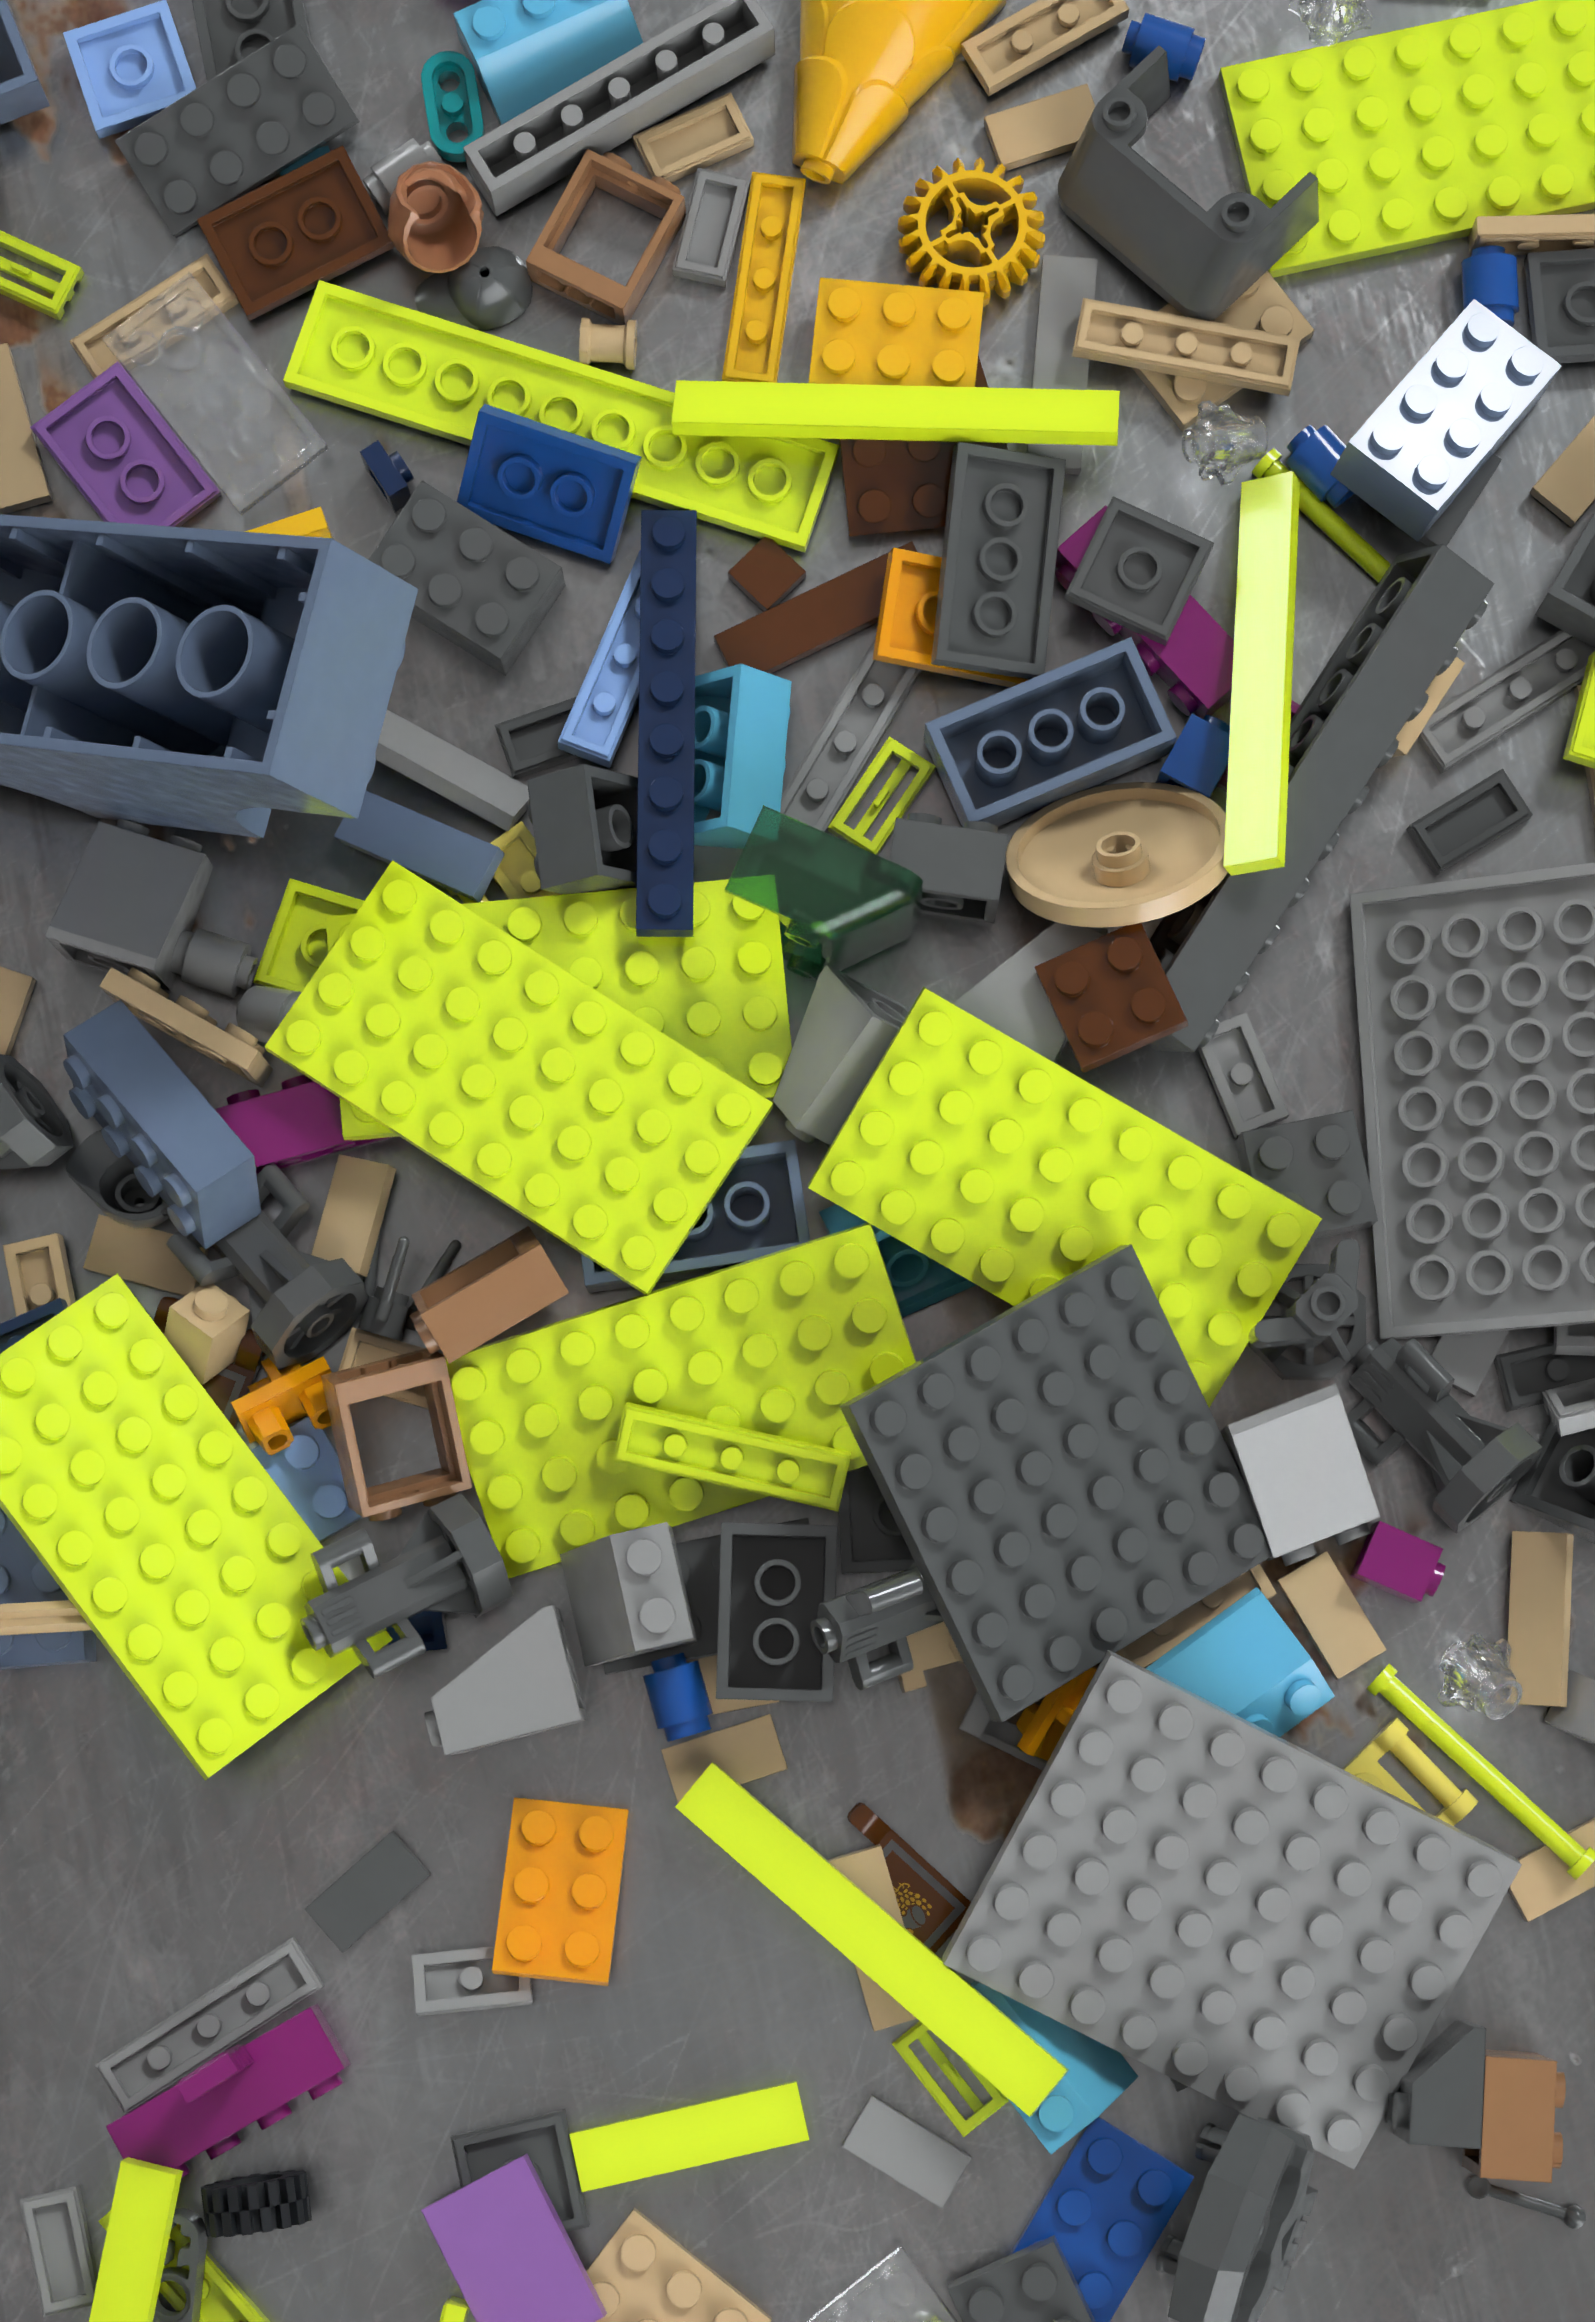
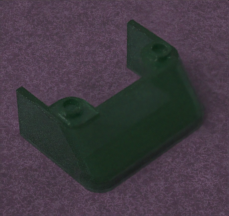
M763 805L728 881L725 892L779 915L783 959L788 961L786 968L803 978L817 981L819 974L826 965L840 972L910 938L920 915L923 880L912 871Z

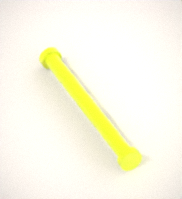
M1273 448L1258 462L1251 473L1259 479L1291 471L1280 461L1282 455ZM1299 479V510L1379 583L1391 564L1324 501L1321 502Z
M1389 1663L1366 1689L1374 1696L1380 1693L1562 1859L1570 1867L1567 1873L1575 1880L1578 1879L1595 1861V1850L1591 1847L1585 1850L1395 1677L1394 1675L1398 1671Z

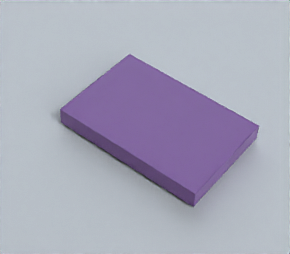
M116 362L30 427L35 436L103 522L180 527L221 496L219 489L119 362Z
M527 2153L421 2210L476 2322H595L607 2314Z

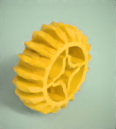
M981 157L975 161L974 170H965L964 163L957 158L953 162V174L948 175L943 168L937 165L932 170L933 183L919 178L915 183L917 196H907L905 198L903 210L908 215L901 216L898 219V231L904 234L899 239L898 248L900 253L910 255L906 259L905 266L909 273L922 271L919 277V286L931 287L937 283L939 284L938 288L984 292L983 306L985 307L990 303L991 290L994 289L1000 297L1006 299L1010 296L1011 292L1010 282L1023 287L1028 279V273L1025 268H1037L1040 255L1035 250L1043 248L1045 242V234L1038 230L1044 225V214L1042 211L1032 210L1037 204V196L1034 191L1021 193L1024 184L1021 175L1015 176L1006 182L1004 180L1006 167L1002 163L997 165L992 173L984 172L985 163ZM968 198L985 200L991 204L977 205ZM943 206H946L950 224L940 230L939 238L930 242L926 231L927 226L934 214ZM1012 223L1016 240L1010 250L997 260L994 255L995 244L993 240L1002 235L1004 227ZM962 226L968 227L970 231L962 234ZM981 231L980 240L978 237L975 238L972 233ZM957 259L967 260L975 267L959 266L951 263V261Z

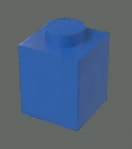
M1191 714L1163 764L1155 783L1184 787L1211 798L1228 767L1230 726L1210 715H1205L1202 719Z

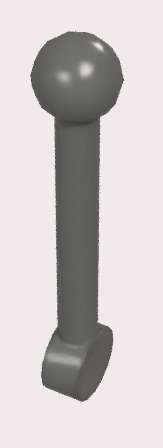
M1472 2175L1466 2182L1467 2192L1476 2199L1490 2196L1563 2219L1564 2223L1572 2229L1581 2228L1586 2221L1585 2211L1577 2205L1564 2208L1491 2185L1487 2178H1480L1477 2175Z

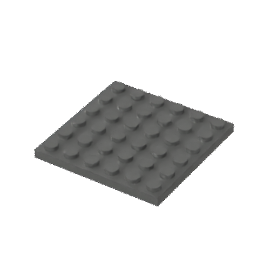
M1132 1244L1117 1247L840 1406L992 1721H1006L1100 1663L1107 1650L1116 1653L1272 1556L1247 1487Z

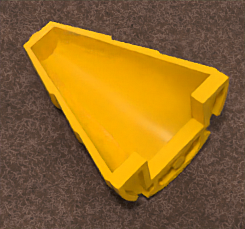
M801 0L800 61L797 62L794 69L792 163L800 166L801 173L813 181L830 184L832 180L842 185L907 120L909 109L953 66L954 59L961 53V44L979 34L1006 5L1007 0Z

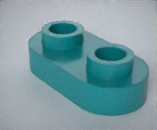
M442 51L431 56L424 64L421 72L429 133L434 149L442 158L451 162H464L466 159L463 147L485 135L478 85L474 67L467 57L455 51ZM449 79L460 83L457 89L453 91H445L441 88V85ZM462 130L468 134L462 142L456 143L448 139L452 132Z

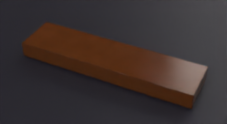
M912 541L898 547L899 549L917 552ZM888 553L714 635V642L726 666L744 664L771 674L877 623Z

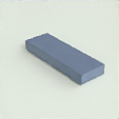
M365 791L358 819L344 817L334 835L342 844L389 864L393 860L418 877L476 902L481 901L505 855L495 845L369 791Z

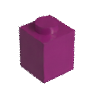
M1378 1521L1371 1525L1370 1534L1365 1539L1350 1576L1412 1604L1422 1601L1424 1594L1433 1597L1439 1587L1446 1565L1438 1562L1443 1548Z

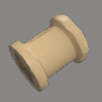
M581 318L579 363L589 366L591 362L621 363L625 365L626 369L635 370L637 320H628L626 325L594 324L591 318Z

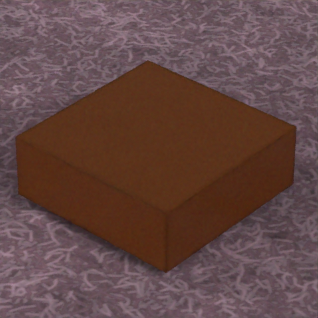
M763 537L728 571V578L764 612L777 606L806 577V571L776 542L766 537Z

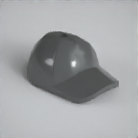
M499 246L477 248L475 254L466 264L454 271L434 273L425 279L416 289L415 303L419 312L483 331L507 325L523 315L531 303L533 286L525 263L513 251ZM483 271H488L489 275L487 277H482L481 273Z
M101 1130L86 1138L68 1158L66 1172L69 1177L95 1202L104 1214L116 1222L133 1228H152L169 1218L167 1213V1207L169 1206L159 1194L151 1197L146 1193L135 1176L134 1164L126 1155L118 1158L111 1151L102 1136ZM137 1203H143V1204H144V1205H142V1206H140V1207L135 1206Z

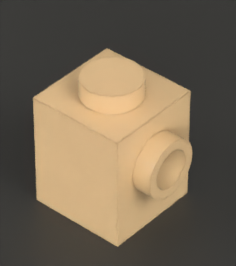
M215 1284L199 1285L169 1307L164 1336L197 1380L203 1385L236 1360L241 1340L246 1334L250 1310L243 1306L234 1296L227 1294Z

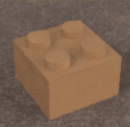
M1485 2049L1481 2149L1463 2148L1462 2167L1480 2178L1552 2183V2169H1560L1563 2159L1561 2132H1554L1555 2108H1563L1566 2094L1564 2072H1557V2061L1538 2053Z

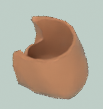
M427 161L413 165L398 177L397 185L391 195L388 236L399 253L417 268L438 274L454 271L466 264L477 251L484 216L480 196L469 180L449 164Z

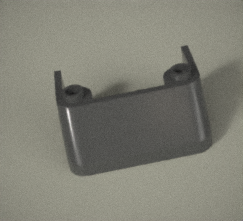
M1158 45L1095 106L1059 179V202L1062 210L1069 218L1183 316L1210 321L1219 317L1319 222L1318 178L1309 172L1271 209L1251 194L1236 192L1222 197L1206 212L1131 148L1146 132L1148 118L1171 97L1167 51Z

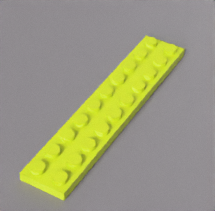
M321 280L318 281L283 378L286 388L468 446L471 445L478 411L484 404L641 456L631 498L669 510H696L697 519L760 539L763 537L770 538L778 545L804 553L806 552L840 448L838 444L819 438L673 435L671 421L674 392Z

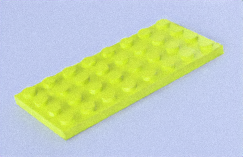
M1537 0L1220 68L1218 77L1247 193L1257 197L1271 209L1309 172L1318 178L1319 222L1268 270L1273 278L1469 236L1477 216L1562 215L1595 209V0Z
M393 860L265 1045L269 1053L647 1296L651 1293L773 1109V1103Z
M775 875L694 882L693 937H636L637 888L462 904L769 1101H773L792 1050ZM355 914L325 916L328 953ZM340 1098L344 1141L398 1137V1135Z
M925 987L919 993L807 1185L809 1189L1013 1306L1018 1305L1117 1247L1132 1244L1208 1407L1211 1406L1248 1344L1251 1329L1263 1319L1322 1220L1314 1212Z
M867 1222L652 1291L648 1296L642 1294L477 1347L450 1364L446 1359L468 1468L491 1537L504 1561L508 1578H512L562 1562L560 1554L608 1535L668 1522L671 1527L769 1497L613 1461L626 1402L851 1452L848 1471L868 1464L840 1406L916 1363V1359L872 1224Z
M118 1273L0 1353V1507L205 1781L362 1664L352 1648L330 1658L324 1647L315 1651L310 1645L300 1620L307 1617L305 1604L324 1594L311 1559V1553L324 1547ZM338 1566L333 1568L338 1586L349 1581ZM385 1630L367 1639V1642L376 1652L393 1639Z

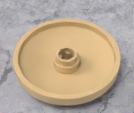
M1119 783L1077 792L1042 808L1016 830L1006 851V867L1011 890L1016 899L1029 911L1047 920L1071 926L1119 927L1165 917L1202 899L1217 887L1228 873L1223 867L1226 814L1217 803L1205 795L1184 787L1164 783Z

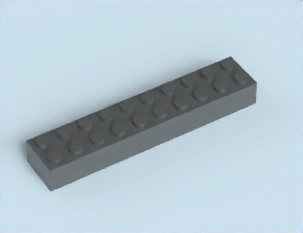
M1444 544L1399 554L1395 557L1291 719L1285 867L1234 876L1227 873L1219 885L1202 899L1178 912L1165 916L1149 939L1188 1020V1027L1148 1044L1153 1050L1195 1052L1197 1048L1204 1047L1212 1039L1219 1027V1021L1216 1019L1226 1002L1234 1000L1245 988L1249 980V973L1246 972L1256 955L1264 953L1275 941L1280 930L1276 924L1286 908L1294 906L1303 897L1310 883L1306 877L1317 860L1321 861L1327 857L1337 844L1339 833L1336 830L1347 814L1356 811L1366 799L1369 792V787L1366 784L1375 769L1384 766L1394 755L1399 745L1396 737L1406 721L1413 720L1422 711L1429 697L1425 691L1436 675L1438 676L1445 672L1456 658L1458 648L1455 647V644L1464 630L1473 627L1486 611L1488 603L1484 599L1494 583Z

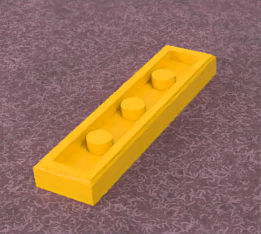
M752 172L722 381L778 383L806 191L805 178Z

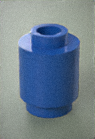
M1145 13L1142 23L1134 20L1131 21L1122 52L1131 55L1128 66L1135 68L1159 45L1167 51L1169 79L1178 82L1179 77L1192 81L1206 38L1195 35V28Z
M1489 245L1475 248L1472 250V256L1461 262L1463 308L1465 309L1475 299L1512 327L1515 324L1514 314L1519 312L1517 258L1514 255L1505 253V248L1502 246Z
M1309 425L1288 444L1287 449L1292 454L1287 459L1286 465L1321 502L1328 500L1334 508H1337L1354 494V492L1330 475L1346 445L1327 425L1322 426L1318 430Z
M684 1652L651 1661L654 1673L643 1676L657 1729H664L667 1742L710 1730L711 1725L708 1715L713 1714L699 1661L687 1663Z

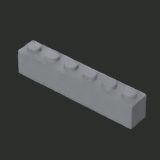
M717 0L464 146L463 150L468 172L495 216H498L574 172L587 149L603 155L605 152L633 138V135L645 131L774 56V27L757 0Z

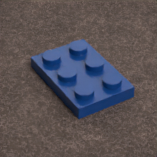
M484 404L478 411L457 502L493 525L610 564L616 556L642 457Z
M1098 2117L1082 2130L1009 2255L1055 2235L1095 2321L1110 2322L1193 2181L1194 2176L1106 2120Z

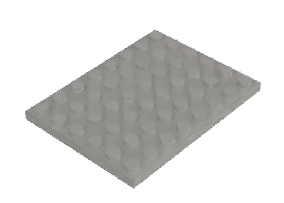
M1595 862L1349 893L1369 1183L1378 1221L1373 1225L1380 1339L1387 1341L1392 1337L1395 1340L1595 1323Z
M1107 1650L942 1956V1961L944 1965L1254 2120H1258V2118L1269 2119L1309 2135L1314 2150L1355 2169L1388 2109L1389 2093L1398 2091L1402 2077L1408 2073L1522 1864L1517 1858Z

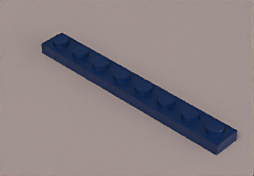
M641 510L636 937H693L696 510Z

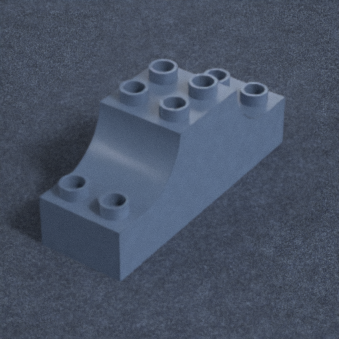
M0 514V785L58 802L96 818L123 819L136 823L264 838L271 809L358 819L367 784L374 772L375 753L395 676L405 654V638L418 589L332 538Z

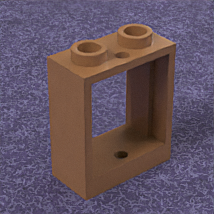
M587 149L526 259L528 275L531 281L614 323L626 325L627 321L632 318L685 220V197L680 195L681 191L678 187L664 178L653 176L650 180L632 171V166L618 155L605 152L602 156ZM596 187L662 219L626 286L559 254Z
M527 1226L412 1294L411 1296L418 1310L409 1316L429 1353L432 1355L441 1349L450 1364L569 1292L530 1227Z
M425 1348L321 1376L348 1506L362 1518L368 1517L369 1521L392 1519L402 1514L401 1507L423 1502L424 1506H434L455 1496L456 1492L472 1488L444 1355L439 1352L431 1355L428 1349ZM424 1385L441 1468L366 1488L349 1404Z

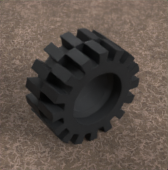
M304 2170L251 2174L247 2177L230 2178L231 2180L216 2181L201 2187L207 2237H233L239 2234L244 2236L252 2235L256 2232L265 2233L273 2231V2229H285L292 2227V2225H301L312 2220L307 2174Z

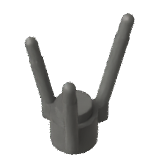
M379 1232L368 1276L363 1277L368 1301L360 1312L362 1316L358 1328L401 1341L405 1328L415 1331L414 1323L409 1315L418 1310L414 1301L407 1308L409 1296L396 1292L410 1241L405 1236L399 1238L384 1288L377 1286L374 1294L380 1241ZM453 1240L449 1244L422 1288L445 1275L461 1248V1243L458 1240Z

